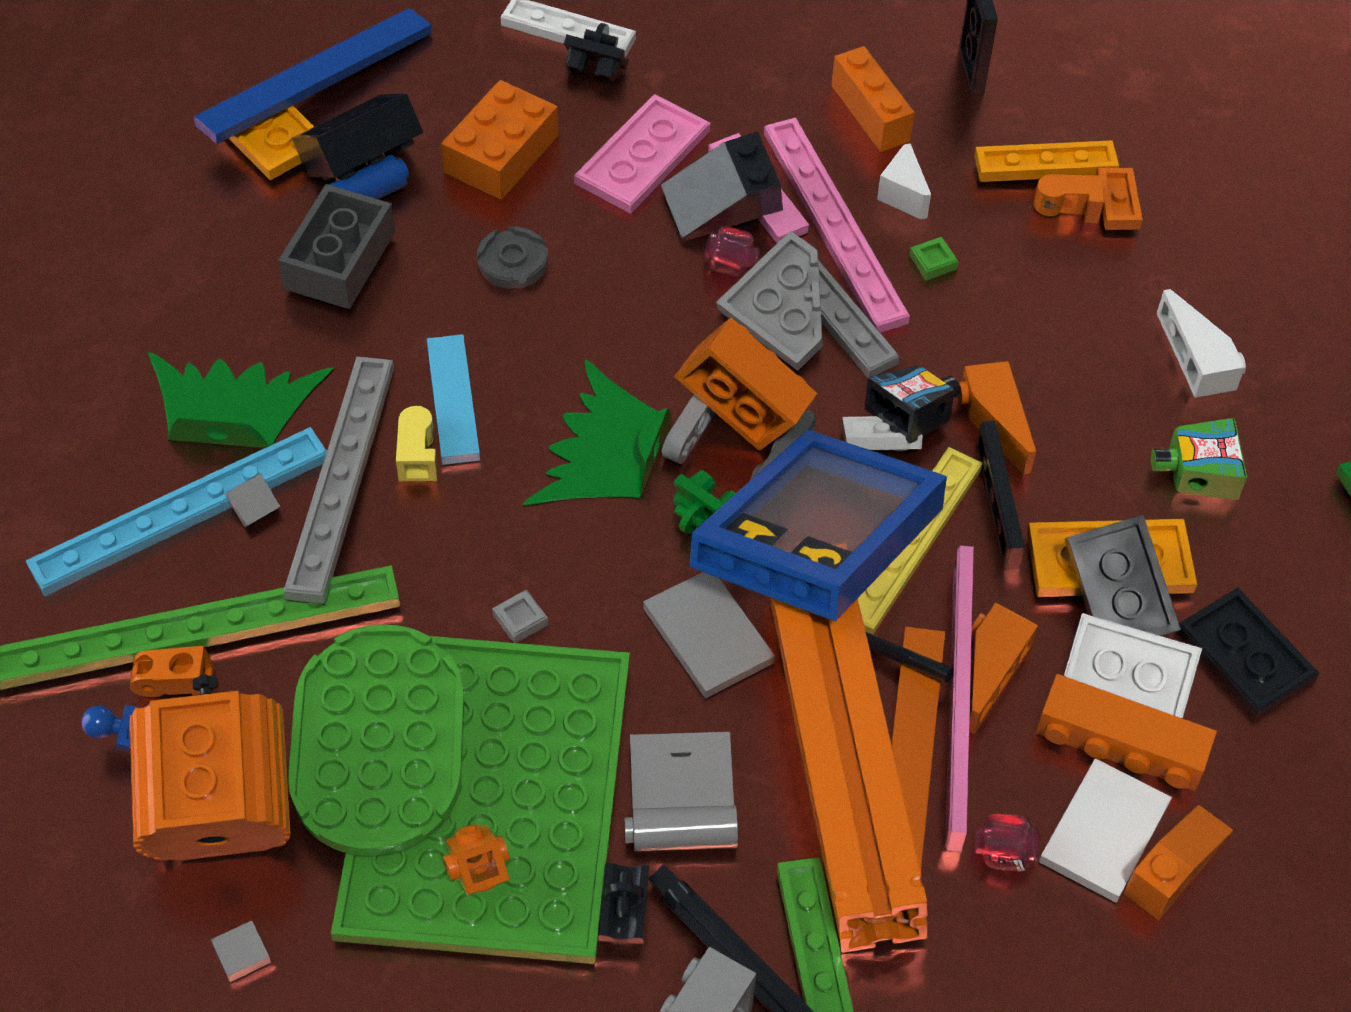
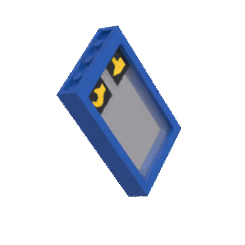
M806 430L692 532L690 567L837 621L941 512L947 476L811 430Z

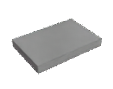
M702 572L643 601L644 611L705 699L775 663V655L718 577Z

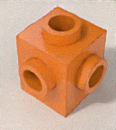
M480 825L463 827L456 831L454 837L445 840L449 850V854L443 856L446 871L451 882L458 880L467 895L487 891L497 884L510 880L505 866V862L510 860L505 841L502 836L495 837L487 825L482 827Z

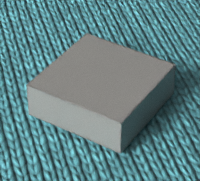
M261 473L225 493L244 527L280 508L279 503Z
M527 590L492 608L494 618L513 643H517L548 626V617Z
M252 920L211 939L230 982L271 963L270 957Z

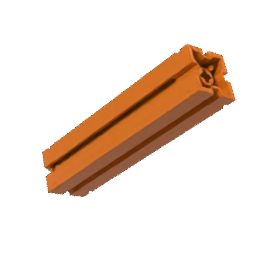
M846 545L837 546L847 550ZM769 597L835 926L837 928L841 953L875 948V942L891 939L893 944L926 939L927 898L924 886H922L920 867L859 601L857 599L837 621H833Z

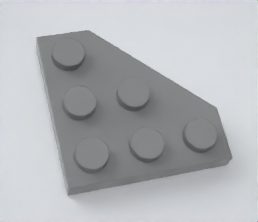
M790 231L716 303L721 313L728 318L732 317L738 324L747 328L754 338L798 371L823 347L819 263L817 249Z

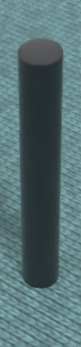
M866 632L870 651L948 683L952 679L953 667Z

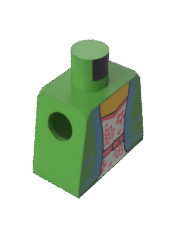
M1235 418L1177 427L1169 448L1152 449V471H1172L1175 488L1180 493L1239 500L1247 474Z

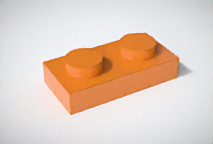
M1098 168L1097 175L1102 176L1104 203L1102 215L1105 230L1140 229L1143 218L1133 168Z

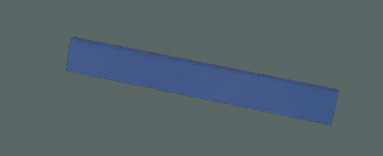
M408 8L195 115V126L218 144L430 35L431 24L411 8Z

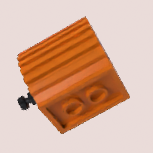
M200 675L192 681L193 690L200 691L199 695L150 701V705L144 708H136L132 712L133 715H130L133 847L136 849V852L139 854L143 853V856L147 858L154 857L155 860L182 861L264 851L286 844V841L290 839L291 833L283 708L279 703H276L272 698L266 699L265 695L242 694L238 690L211 694L212 689L218 688L217 677Z

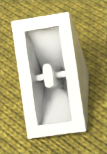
M905 144L880 175L877 200L916 218L926 219L928 217L931 193L911 144Z

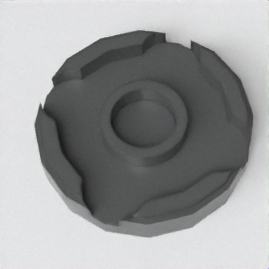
M517 226L507 227L508 231L499 232L498 229L490 232L481 240L477 249L478 270L485 280L498 287L514 289L531 285L545 274L549 264L548 250L540 235L530 229Z

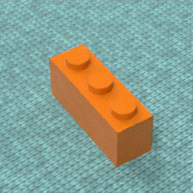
M865 46L834 56L831 86L878 150L883 152L910 142L915 112Z

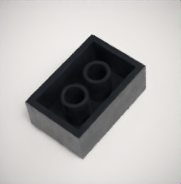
M407 93L380 94L291 139L309 177H322L323 180L335 178L336 181H340L355 174L354 168L363 163L369 166L380 162L385 158L384 152L392 148L395 151H399L415 143L413 138L424 132Z

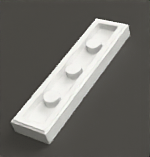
M511 0L501 15V26L562 44L566 34L584 39L586 29L596 31L600 23L608 24L609 35L618 37L616 47L624 49L625 58L636 40V31L530 0Z

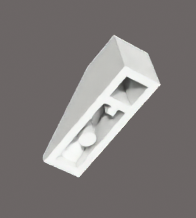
M1171 289L1163 290L1157 316L1194 397L1237 390L1242 374L1245 373L1246 363L1242 353L1237 352L1232 339Z

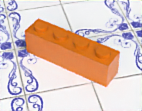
M1056 674L1036 734L1044 736L1052 743L1072 746L1085 751L1093 758L1107 759L1124 765L1134 773L1148 774L1165 780L1175 788H1186L1192 791H1196L1217 733L1216 730L1060 674Z

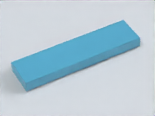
M462 334L426 338L442 465L480 461L464 336Z

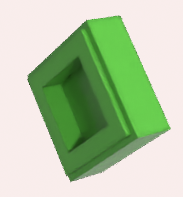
M942 237L910 247L909 256L925 280L955 271L958 268L959 261Z

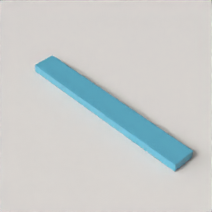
M309 427L26 560V563L43 595L47 596L232 508L225 493L260 473L268 487L272 489L322 465L327 450L312 428Z

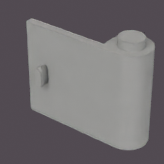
M730 732L630 735L633 817H625V843H634V852L737 848L738 825L733 794Z

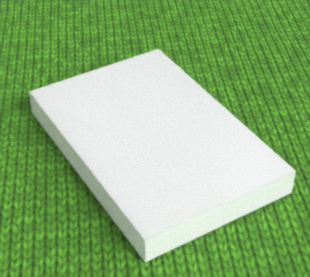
M1082 613L1064 676L1183 718L1202 648Z
M1095 758L1041 854L1039 863L1117 903L1172 797Z

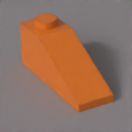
M1009 361L965 366L962 382H958L960 392L957 396L959 404L965 405L969 420L978 429L982 421H996L1003 454L1022 474H1031L1036 449Z
M996 602L987 615L980 613L972 626L971 635L975 636L971 649L969 732L975 734L1032 648L1038 628L1037 624Z
M1200 805L1196 806L1153 847L1135 868L1124 891V895L1157 920H1160L1234 830Z

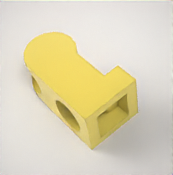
M410 406L404 409L399 416L396 451L399 481H437L436 449H428L434 440L432 415L428 409L422 406Z

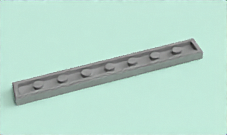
M356 357L284 587L285 600L321 604L326 602L394 372L393 360Z

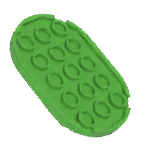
M371 625L353 629L334 638V643L318 656L314 654L299 677L294 700L288 770L289 791L294 809L305 828L319 841L333 849L358 856H383L406 850L432 835L445 822L455 806L462 778L463 683L454 659L449 653L446 654L433 643L430 636L415 629L398 625Z

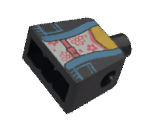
M921 366L878 374L867 379L864 410L880 418L883 423H887L896 433L906 436V440L911 443L918 440V436L921 434L925 436L949 422L953 398L959 395L960 387L953 376L940 379Z

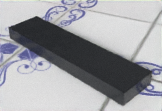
M982 421L976 447L979 460L983 463L982 474L1002 562L1006 570L1019 569L1025 545L996 421Z

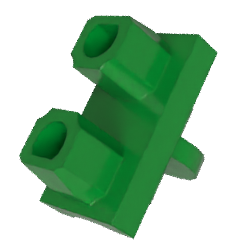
M703 470L698 471L690 478L680 474L674 480L677 491L673 499V503L677 505L674 512L682 517L679 529L685 534L692 533L736 493L732 490L727 491L721 498L717 499L712 495L716 485L712 476Z

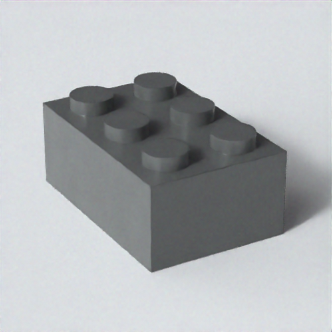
M325 184L278 260L283 289L350 309L395 234L392 203Z

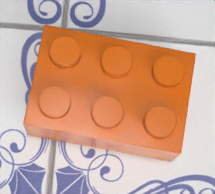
M499 80L441 143L443 172L502 200L559 136L558 106Z
M732 317L696 346L674 376L759 451L796 425L817 395V392L801 376L795 374L778 359L774 352L763 346L749 333L747 328L738 324Z

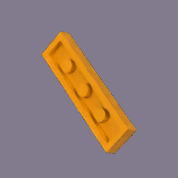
M1113 140L976 147L974 156L980 182L1040 179L1049 174L1097 175L1098 168H1119Z

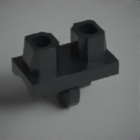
M600 23L596 31L586 29L584 39L566 34L563 44L568 51L565 62L568 71L580 75L584 74L588 61L598 62L595 76L600 80L614 83L620 68L627 69L629 59L625 58L624 49L616 47L618 37L609 35L608 24Z
M606 863L599 941H609L613 945L632 946L635 943L643 944L649 866L626 867L615 863Z

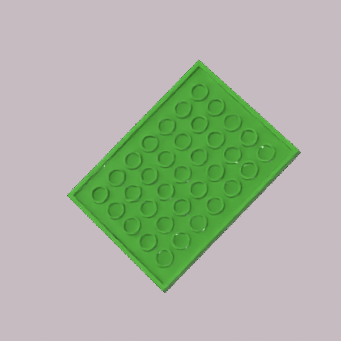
M430 636L433 643L446 654L449 653L454 659L463 683L462 778L458 799L445 822L427 839L411 848L383 856L345 854L331 930L332 941L596 964L605 865L608 858L630 653ZM469 825H480L482 827L487 825L495 837L502 836L510 857V860L505 862V866L510 880L497 884L487 891L467 895L459 881L454 880L451 882L443 861V856L449 854L445 840L454 837L456 831Z

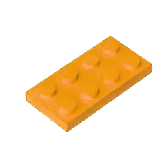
M1184 519L1145 520L1169 594L1194 593L1197 587V580ZM1123 520L1029 523L1027 537L1037 597L1082 596L1064 539Z

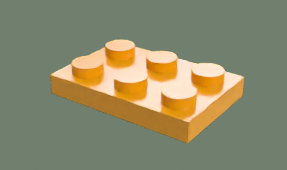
M292 105L231 136L229 139L271 181L302 163L291 138L314 126Z

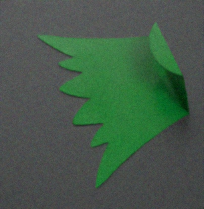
M148 352L163 395L168 424V440L256 448L269 447L273 445L278 434L298 406L333 370V367L322 369L299 378L288 384L291 372L286 371L266 384L265 368L262 362L251 366L235 380L229 366L222 359H218L212 365L206 377L202 379L200 372L191 363L186 364L184 375H182L167 361L154 353Z
M585 359L586 373L596 396L580 393V397L584 405L592 413H564V421L579 437L561 440L549 446L553 453L571 463L559 465L546 472L547 475L561 479L541 489L522 505L576 498H641L672 420L670 409L665 408L657 411L619 387L596 366Z

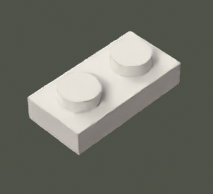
M877 416L842 417L844 442L868 450L903 452L909 449H922V434L918 436V440L910 443L906 440V436L893 431L887 423H883Z

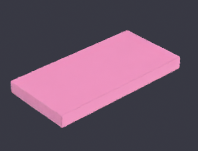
M654 94L574 175V184L632 214L710 132V122Z

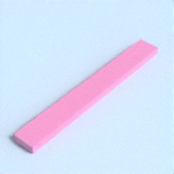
M796 117L764 126L766 140L865 316L880 333L908 325L910 315Z
M959 546L957 548L953 566L950 667H953L954 670L949 688L945 848H947L946 851L962 852L967 834L974 547Z

